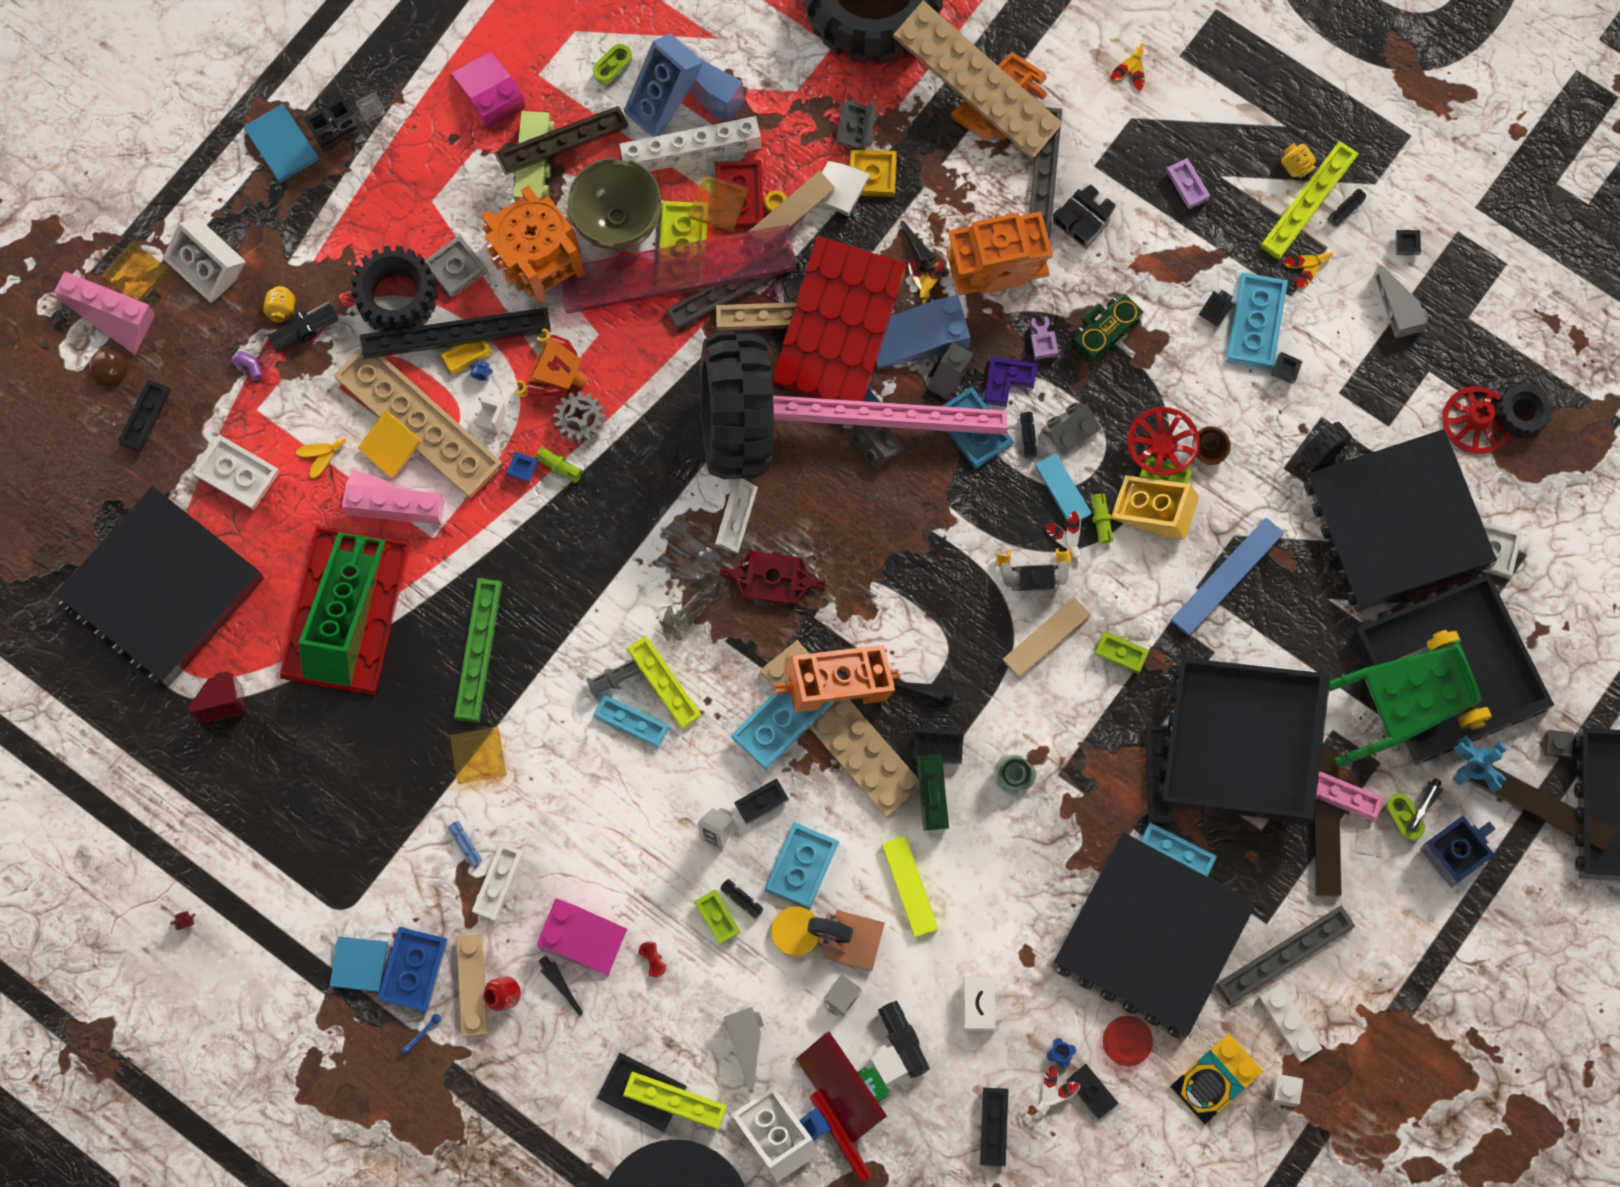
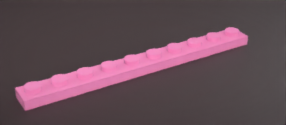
M773 396L774 420L1004 435L1007 433V411Z

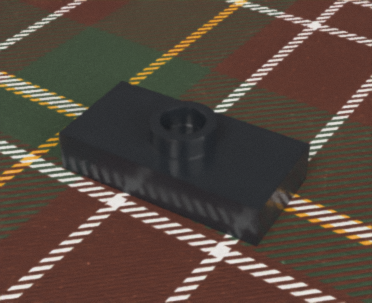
M776 778L735 801L734 805L745 824L748 825L787 803L789 798Z
M1087 1064L1083 1065L1066 1079L1068 1083L1078 1082L1080 1084L1077 1095L1098 1120L1119 1104Z

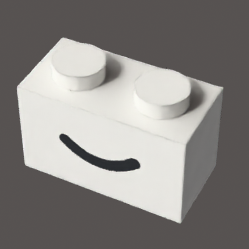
M964 978V1032H994L995 1025H1000V1010H995V1000L1000 999L999 985H995V978Z

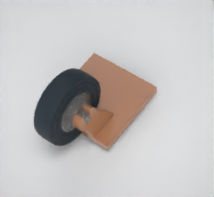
M836 910L835 915L827 913L826 918H810L807 931L812 935L820 937L819 943L826 947L824 959L873 971L885 922Z

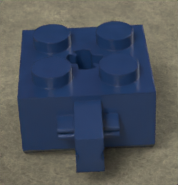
M1461 816L1427 841L1420 850L1452 888L1495 855L1487 846L1489 842L1485 838L1495 830V827L1489 821L1478 829L1476 825L1471 826L1467 819ZM1459 848L1461 853L1456 854L1454 850Z

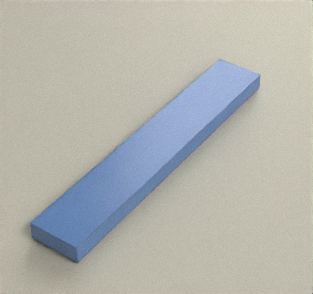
M1266 517L1170 621L1189 637L1283 536L1284 532Z

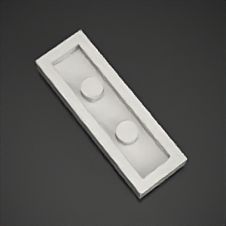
M734 479L715 545L732 554L739 553L758 489L757 486L744 479Z
M500 842L472 912L495 922L497 921L524 851Z
M1281 984L1259 997V1000L1299 1063L1322 1050V1047Z

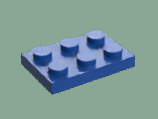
M399 927L378 1000L427 1013L448 939Z

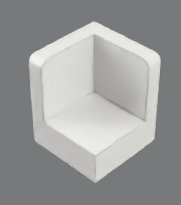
M481 397L480 403L482 408L475 425L478 428L498 434L507 414L505 406L498 401Z

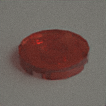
M1126 1015L1117 1017L1108 1024L1103 1033L1102 1045L1105 1054L1119 1066L1132 1067L1139 1065L1147 1059L1152 1050L1153 1037L1150 1028L1144 1021L1137 1017Z

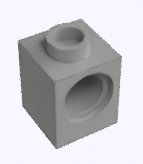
M841 974L823 998L826 1003L825 1008L835 1016L839 1013L845 1016L862 993V989Z

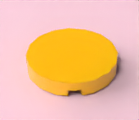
M800 906L782 910L775 917L771 927L775 946L783 954L791 957H802L814 950L818 945L820 937L809 933L807 927L810 918L816 916L810 910Z

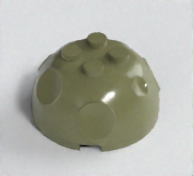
M612 157L595 161L582 169L570 186L568 198L569 216L579 234L591 243L592 246L619 251L638 245L651 235L659 220L662 202L658 184L653 175L644 166L630 159L629 161H623Z

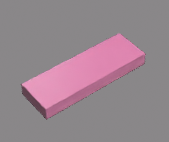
M1319 772L1317 799L1368 820H1377L1383 797Z

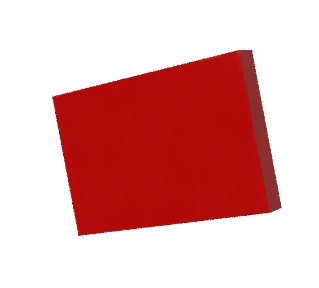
M761 160L715 162L718 229L753 228L764 219Z

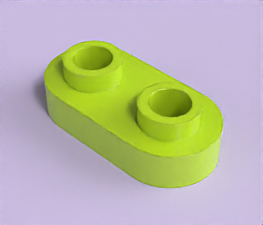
M624 44L614 45L595 63L593 67L595 80L600 84L613 82L631 64L632 53L630 48ZM624 57V60L619 61L617 58ZM603 72L609 73L607 76L601 75Z
M1397 793L1392 795L1386 802V811L1403 839L1407 841L1418 840L1425 831L1423 820L1420 821L1414 833H1410L1407 830V826L1412 824L1417 810L1405 794ZM1394 804H1400L1402 811H1396Z

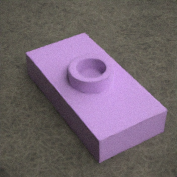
M1188 158L1167 167L1166 172L1188 209L1210 199V194Z

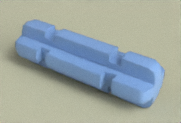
M456 821L450 824L448 830L452 836H455L454 840L463 855L467 856L466 860L469 865L474 867L481 863L482 858L477 851L475 852L476 848L467 833L463 832L464 828L461 823Z

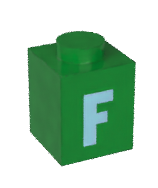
M864 1067L858 1071V1074L878 1103L890 1095L889 1089L873 1067L870 1069Z

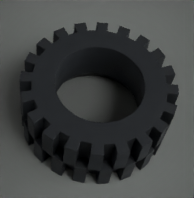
M397 245L395 251H391L390 246H383L384 252L378 253L377 249L371 251L373 257L370 259L365 255L361 259L363 266L356 265L354 269L356 276L351 277V284L353 286L351 287V294L362 319L365 322L368 321L369 326L374 330L378 326L380 332L388 331V329L408 328L413 325L422 326V318L428 321L431 317L429 309L435 311V299H438V292L428 263H425L424 258L420 254L416 257L414 250L410 248L405 253L403 247ZM394 275L406 276L412 279L417 284V292L414 299L407 306L398 310H387L374 302L375 289L384 279Z

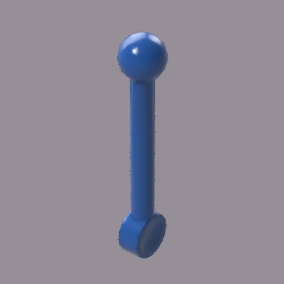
M434 1014L431 1021L401 1050V1053L405 1056L434 1024L441 1021V1016Z

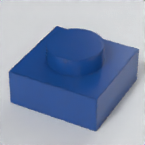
M515 452L507 470V476L530 484L538 460Z
M818 1108L810 1111L799 1120L813 1141L818 1140L830 1130L826 1119L821 1115Z

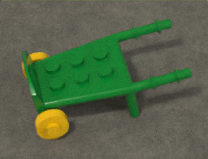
M1447 630L1435 633L1433 635L1434 638L1427 642L1430 652L1366 667L1347 675L1343 673L1342 677L1330 681L1329 692L1344 686L1348 688L1349 684L1364 679L1388 735V738L1373 744L1369 742V745L1351 752L1347 750L1345 751L1346 754L1335 757L1338 767L1348 763L1352 765L1353 761L1372 754L1376 756L1377 752L1388 748L1398 751L1401 748L1400 743L1461 712H1466V714L1458 718L1461 729L1471 728V730H1475L1486 725L1485 721L1491 719L1492 716L1488 707L1477 708L1482 702V697L1459 644L1461 640L1457 631L1447 632Z

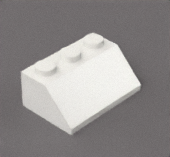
M198 217L178 224L163 256V259L210 303L214 302L238 279L246 263L242 257Z

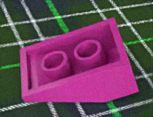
M491 51L451 73L485 128L525 107L522 92Z
M555 898L536 945L542 951L609 976L627 928L583 908Z

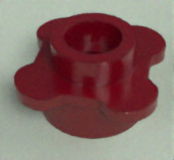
M189 911L175 914V919L170 922V925L174 924L175 930L195 925L193 918L196 914H189Z

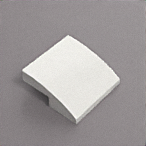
M828 161L822 173L835 187V190L818 203L817 206L825 210L831 208L850 216L870 179V174L844 164Z

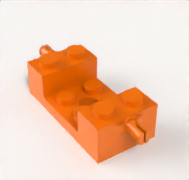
M884 645L791 656L784 666L787 683L774 684L773 691L775 695L789 693L795 712L818 710L824 702L862 698L864 704L887 701L895 691L893 680L900 679V671L898 669L890 670ZM837 670L845 671L848 679H840L837 676Z

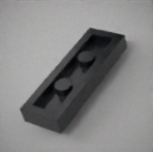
M147 379L117 441L119 445L140 453L142 452L171 392L169 387Z
M983 1087L980 1166H1006L1009 1089Z

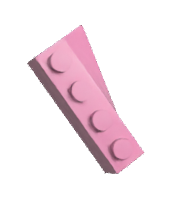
M65 271L54 290L63 304L88 320L97 329L110 336L112 340L125 347L134 356L155 317L148 304Z
M353 469L345 486L342 507L347 516L442 525L445 502L441 493L415 491Z

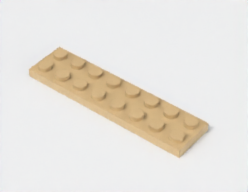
M924 0L893 34L892 37L1031 159L1037 155L1063 124Z
M361 347L334 374L337 381L379 418L384 411H389L420 438L422 442L416 451L470 499L503 466V463L384 357L363 359Z
M796 640L764 666L760 673L772 687L774 684H783L787 680L784 666L791 656L809 653ZM849 699L835 701L809 727V730L885 818H888L919 792L918 778Z

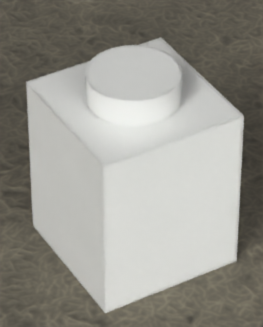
M883 1045L872 1052L874 1056L871 1057L870 1061L886 1086L907 1076L908 1072L893 1045L889 1048Z
M1277 1074L1273 1078L1270 1103L1297 1107L1300 1104L1303 1079Z

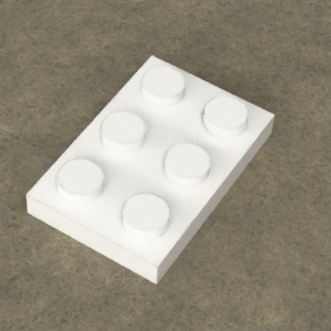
M218 435L192 474L254 511L280 471L249 451Z

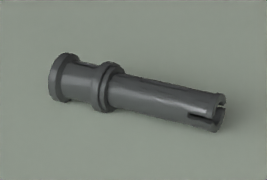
M631 660L612 670L607 668L604 670V673L592 679L588 677L586 682L594 698H597L600 693L610 688L616 689L619 686L618 683L641 673L636 663Z

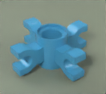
M1467 735L1459 739V744L1454 747V750L1468 762L1457 770L1458 774L1452 779L1459 786L1470 777L1477 780L1484 779L1493 793L1502 787L1501 783L1506 778L1496 771L1492 765L1503 757L1502 753L1507 750L1504 744L1499 742L1490 750L1485 748L1476 749Z

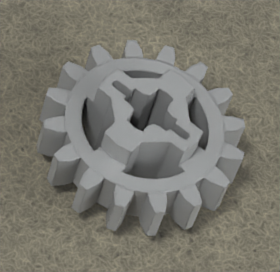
M581 391L578 392L577 397L569 393L570 399L566 400L562 397L561 402L563 405H556L555 407L558 412L553 415L554 420L557 421L555 423L556 429H561L560 435L562 437L568 434L569 442L574 438H577L578 444H581L582 438L590 442V435L598 437L597 429H604L602 421H606L605 414H602L604 407L599 405L598 398L592 400L591 393H588L586 397H583ZM581 415L583 419L579 420L576 416Z

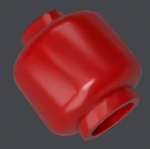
M510 976L493 979L484 988V1001L491 1010L496 1012L514 1008L521 999L520 986Z

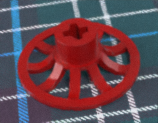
M1471 386L1457 391L1449 398L1443 409L1442 424L1449 440L1455 446L1469 453L1487 454L1501 448L1508 441L1511 433L1506 432L1502 425L1494 419L1497 409L1494 410V407L1490 404L1493 397L1497 400L1500 399L1501 395L1498 392L1482 386ZM1473 392L1487 393L1484 401L1477 402ZM1467 393L1471 406L1461 405L1456 399ZM1451 406L1460 412L1466 413L1461 417L1448 418ZM1466 422L1467 425L1454 436L1449 424ZM1491 426L1499 431L1506 432L1499 442L1494 438ZM1471 429L1475 430L1472 447L1460 441ZM1481 431H1484L1487 440L1492 446L1479 448Z
M1156 407L1140 414L1133 421L1127 436L1128 450L1135 463L1143 470L1160 476H1169L1185 470L1194 461L1199 450V433L1193 421L1183 412L1170 407ZM1162 413L1175 415L1168 430H1164ZM1156 414L1157 419L1156 432L1144 421L1145 418ZM1182 419L1190 429L1174 436L1173 432ZM1140 425L1150 438L1133 437L1137 426ZM1193 436V448L1177 444L1181 439ZM1133 444H1145L1149 446V449L1137 456ZM1181 451L1190 454V456L1181 465L1174 452ZM1150 455L1157 458L1155 469L1142 461ZM1168 458L1175 466L1173 469L1161 470L1162 461Z

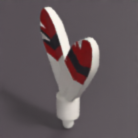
M1073 511L1068 517L1067 533L1054 523H1046L1045 527L1048 534L1063 547L1070 549L1072 559L1075 558L1076 563L1080 564L1079 556L1081 554L1077 545L1080 536L1081 519L1078 512Z
M1054 1065L1050 1066L1046 1071L1042 1091L1043 1101L1036 1108L1038 1110L1035 1114L1036 1119L1041 1114L1045 1115L1050 1106L1071 1098L1080 1089L1078 1082H1069L1057 1088L1059 1073Z

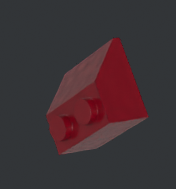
M219 672L214 675L215 677L208 678L188 707L189 713L199 724L247 713L242 684L233 673Z

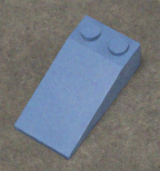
M671 33L654 40L626 103L624 112L652 137L660 136L695 82L703 61Z
M702 60L703 65L689 91L715 119L726 122L732 121L744 102L743 83L741 80Z
M959 295L934 300L892 315L876 362L877 368L881 369L945 354L953 342L964 349L969 348L970 335Z

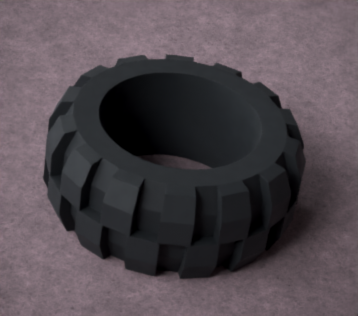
M804 0V7L807 10V20L814 34L823 36V44L838 55L842 51L848 52L849 60L866 64L867 58H878L880 64L895 61L897 53L902 51L906 56L911 54L892 36L923 0H911L902 11L883 19H865L855 16L846 11L837 0ZM924 0L940 15V11L943 9V0Z
M751 331L717 332L704 339L700 364L701 425L709 474L723 480L757 478L769 472L774 438L773 387L766 341L763 336Z

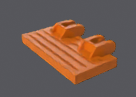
M1013 52L998 65L1027 92L1032 93L1041 100L1047 96L1045 90L1036 84L1041 85L1047 79L1046 73ZM965 100L951 113L953 120L985 141L991 135L999 138L1001 141L1006 138L1003 133Z

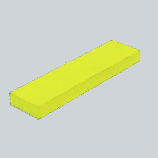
M647 635L626 648L680 729H683L701 716V713Z
M906 836L882 843L914 938L937 931L938 926Z
M635 1072L631 1073L623 1094L626 1098L718 1131L728 1107L727 1105Z

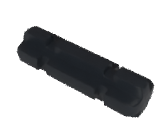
M1356 189L1352 196H1349L1337 207L1336 211L1334 210L1329 215L1328 221L1333 226H1338L1343 219L1357 208V205H1360L1366 199V193L1361 189Z
M1030 411L1020 414L1024 456L1026 458L1037 456L1035 426L1032 424L1034 418L1033 413Z
M730 879L725 880L720 887L721 891L726 895H730V898L742 909L748 910V914L753 918H758L763 912V907L757 902L754 903V899L741 888H736V884Z

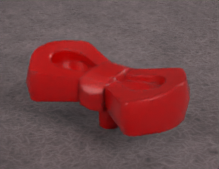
M646 941L641 944L638 953L649 962V976L658 978L664 975L667 965L661 961L662 956L657 953L656 943Z

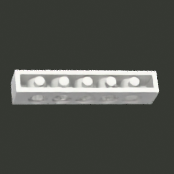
M756 116L621 143L620 150L623 161H629L630 159L641 164L648 171H654L761 149V136Z

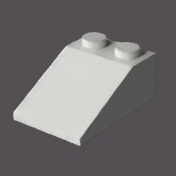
M774 1086L731 1114L776 1182H779L819 1155L813 1139Z

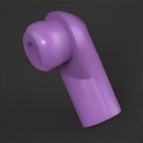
M238 351L232 356V364L238 367L242 365L247 367L252 380H258L263 377L256 357L244 351Z

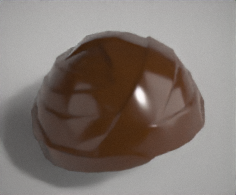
M103 348L92 356L89 370L91 376L98 384L113 386L125 378L127 361L121 352Z
M1215 426L1201 428L1198 431L1200 443L1196 458L1207 465H1216L1225 461L1231 451V443L1227 433Z

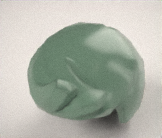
M1006 755L1000 758L994 768V781L1000 789L1011 793H1018L1032 787L1037 776L1034 767L1019 755Z

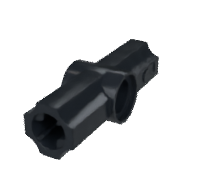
M328 301L309 312L296 313L289 318L287 324L266 335L276 353H279L297 342L305 343L316 337L318 331L339 321V318Z
M898 1001L890 1002L879 1008L878 1013L889 1033L890 1043L900 1056L910 1079L929 1071L930 1067L919 1046V1039L912 1025L908 1024Z

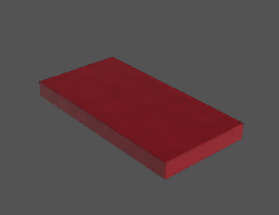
M830 1031L825 1033L796 1058L816 1090L822 1091L852 1143L858 1141L888 1117Z

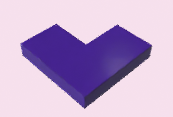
M991 357L984 403L1007 407L1010 385L1034 388L1038 364Z

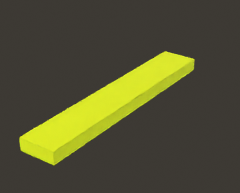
M1339 141L1262 242L1260 248L1280 260L1355 161L1359 153Z

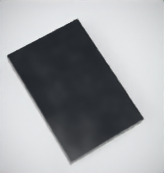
M619 1052L596 1098L665 1133L673 1114L623 1096L632 1072L685 1091L687 1086Z

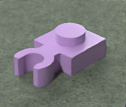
M1047 316L1044 317L1043 326H1038L1035 318L1031 321V329L1036 333L1030 337L1035 360L1055 357L1059 354L1055 332H1047L1049 328Z

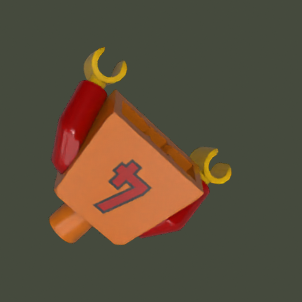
M542 329L541 332L545 338L536 337L542 349L527 380L530 384L527 385L524 381L518 380L516 384L521 387L524 386L521 391L515 390L514 392L519 397H526L528 394L543 397L564 393L570 388L571 384L583 389L588 376L577 371L581 359L577 356V352L568 339L550 335L547 329Z

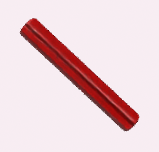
M822 1091L814 1092L810 1095L812 1104L815 1109L818 1108L821 1115L826 1119L827 1125L830 1128V1134L859 1182H865L871 1177L870 1171Z

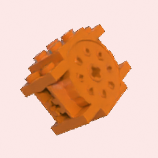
M528 185L521 190L523 197L494 215L489 210L481 214L484 221L482 228L486 233L485 237L488 245L485 247L492 257L491 261L497 270H502L506 283L509 286L514 285L518 292L524 289L529 298L533 296L540 303L546 299L544 292L572 274L580 278L586 273L579 256L581 250L572 226L549 196L540 201Z
M1041 211L1022 216L1018 212L972 222L970 227L948 231L951 249L947 250V257L956 292L959 296L979 292L981 295L1026 285V281L1049 276L1047 259H1051L1053 253Z

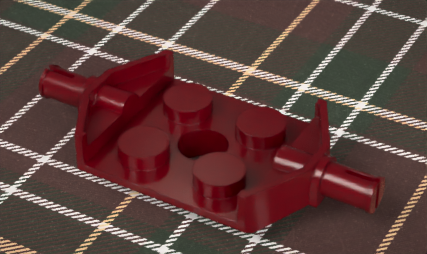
M749 551L735 569L721 567L719 577L736 580L743 600L751 598L791 603L794 607L798 605L808 589L825 591L826 580L812 579V576H809L802 557ZM770 571H776L780 577L777 581L770 582L766 579V574Z

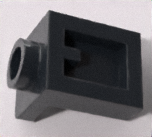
M1223 289L1220 292L1213 291L1198 315L1215 326L1220 327L1230 309L1236 303L1232 301L1233 296Z

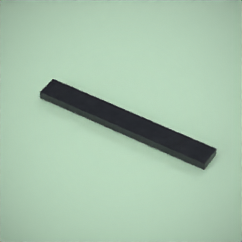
M545 307L361 334L360 340L363 359L481 341L542 333V329H547L551 332L548 309Z

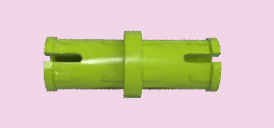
M541 447L538 450V455L535 456V459L551 468L553 473H559L573 483L579 481L580 475L583 473L582 469L566 461L565 457L557 456L545 447Z
M1106 495L1090 496L1094 513L1092 519L1093 523L1096 524L1098 543L1106 544L1113 542L1114 539L1110 526L1112 518L1111 514L1108 513Z

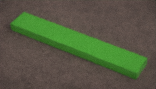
M477 579L454 715L455 720L476 723L480 721L502 581Z

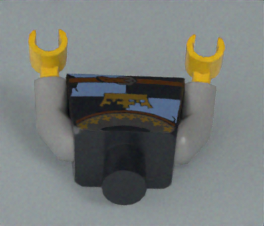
M1069 548L1064 553H1060L1059 549H1056L1057 565L1012 567L1010 564V551H1007L1006 555H1001L997 551L996 565L1000 567L1003 582L1006 586L1012 587V591L1058 590V585H1064L1068 581L1069 564L1071 563Z

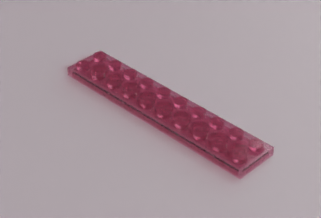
M789 224L585 262L582 264L586 274L580 278L572 274L561 281L565 311L566 314L797 271Z

